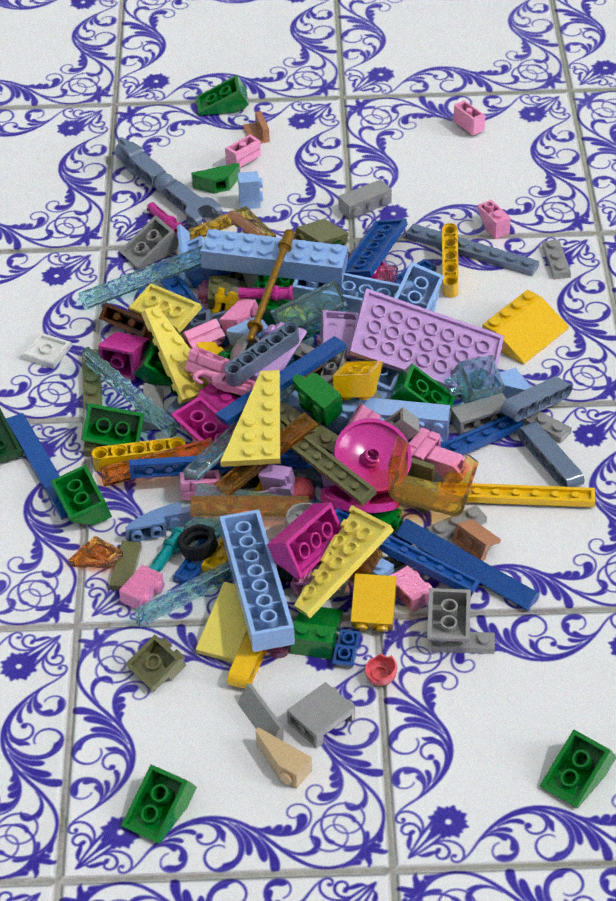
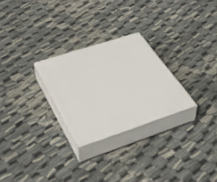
M39 333L22 353V359L54 369L71 349L72 343Z

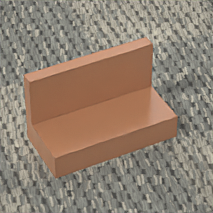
M257 111L255 112V123L244 124V131L247 136L251 134L259 139L260 144L270 142L269 127L262 112Z
M473 519L456 525L451 541L483 561L487 557L490 546L499 544L501 539Z

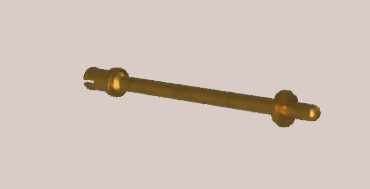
M291 229L284 231L282 240L278 243L280 251L255 318L247 323L250 330L247 339L250 342L254 341L257 332L259 333L263 330L262 317L286 252H290L292 249L295 232Z

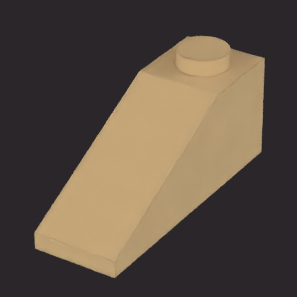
M258 727L256 729V744L278 778L283 783L298 788L312 772V757Z

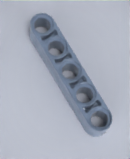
M294 322L284 323L225 365L226 383L233 387L241 385L299 343L298 325Z
M554 376L506 399L501 406V413L519 422L568 398L573 387L568 382Z
M537 421L517 429L520 441L560 487H578L584 484L585 479L581 470Z

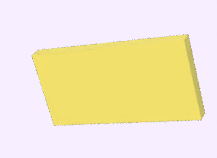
M150 283L128 308L131 313L142 317L144 309L158 306L175 330L180 333L202 309L200 303Z
M224 582L195 650L197 654L233 663L245 638L247 628L235 584Z

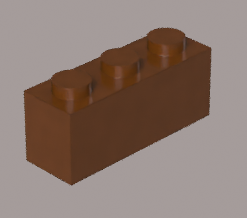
M105 302L99 316L100 320L138 336L150 338L151 341L153 334L148 331L143 317Z

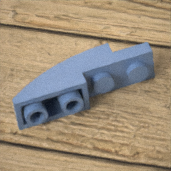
M180 502L152 510L138 517L125 527L127 541L139 542L166 536V530L173 529L174 527L204 523L202 506L197 504L181 507Z

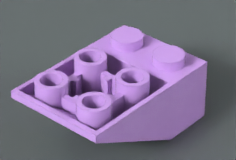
M322 310L320 324L321 344L335 336L346 343L348 360L360 359L348 354L359 313Z

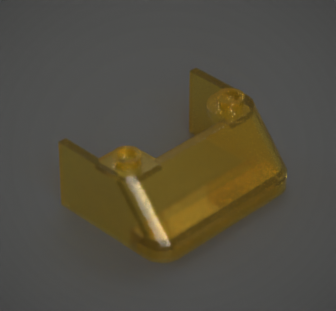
M397 436L388 464L389 496L399 503L450 516L460 515L465 508L479 462L466 454L461 472H447L441 484L406 475L408 463L404 459L409 443L402 437Z

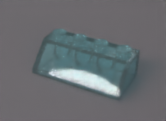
M333 280L270 312L276 324L280 322H294L299 328L305 329L307 333L302 339L304 341L320 333L322 310L351 311L336 280Z

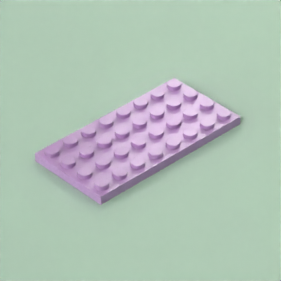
M366 288L348 354L366 361H382V366L399 372H403L413 363L443 387L483 399L490 397L492 394L504 336Z

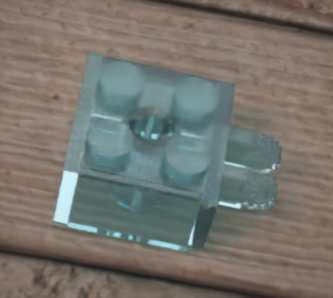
M493 355L459 362L452 371L453 377L445 380L446 385L457 383L458 387L450 389L449 393L450 395L461 394L464 404L500 394L505 389Z

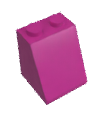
M115 332L98 345L101 373L136 380L137 376L134 375V372L150 343V338Z

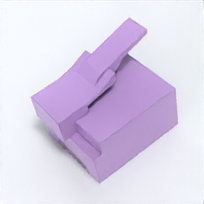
M263 464L258 476L263 490L266 491L255 492L256 497H293L296 479L292 467Z

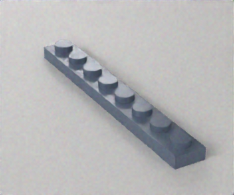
M412 224L406 232V239L442 249V232ZM458 237L459 255L529 276H533L539 267V261Z

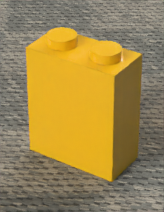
M355 573L351 612L352 627L361 631H365L367 628H374L378 632L393 630L397 587L396 576Z

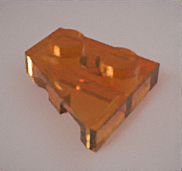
M94 536L69 558L68 562L72 567L110 569L124 555L119 548Z

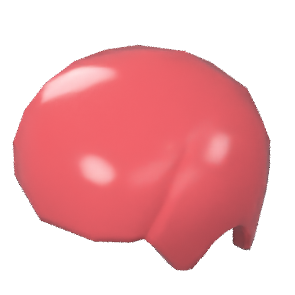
M295 477L293 497L286 496V498L294 504L307 503L309 500H313L315 490L312 482L305 477Z
M379 654L366 663L365 675L372 684L384 686L390 684L396 678L397 663L392 655L388 657Z

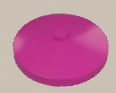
M373 418L357 420L345 427L339 434L333 450V456L373 486L377 494L386 493L398 487L406 478L412 462L411 448L403 433L394 425Z
M330 485L321 490L320 500L322 503L331 502L333 508H338L342 511L349 512L350 507L354 506L368 514L397 509L400 503V496L391 490L386 493L376 494L362 506L336 485Z

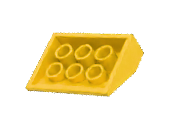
M528 289L482 324L483 329L503 335L504 340L501 352L523 365L569 329L568 324L541 296Z

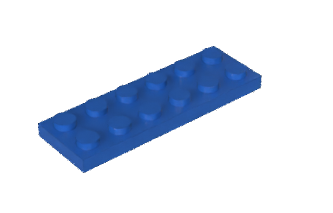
M407 219L376 220L348 258L345 273L368 278L372 277L407 227Z

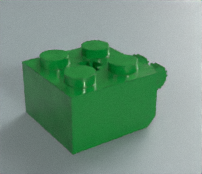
M310 373L306 378L299 374L294 375L292 381L294 389L298 392L299 405L305 412L309 411L317 423H322L327 427L343 413L341 394L317 373Z

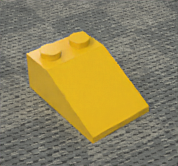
M382 361L345 362L333 375V387L341 394V399L351 400L352 397H359L360 400L370 399L377 390Z

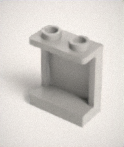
M326 682L287 709L288 724L315 748L323 744V736L346 718L351 722L355 720V706L352 701L345 699L335 687H331Z

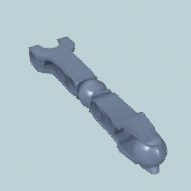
M123 137L118 138V144L115 147L116 157L131 174L135 173L147 184L152 185L158 192L163 193L168 201L187 216L186 223L189 227L196 231L202 228L203 217L217 220L223 216L222 207L213 198L198 196L182 182L174 179L171 174L166 173V170L150 158L141 146Z

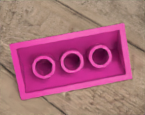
M201 396L171 414V417L212 455L224 454L235 430L232 424L227 426L218 420L215 414L218 411Z

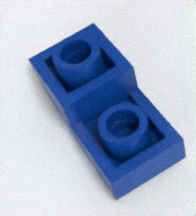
M340 629L332 664L347 667L354 666L361 632Z

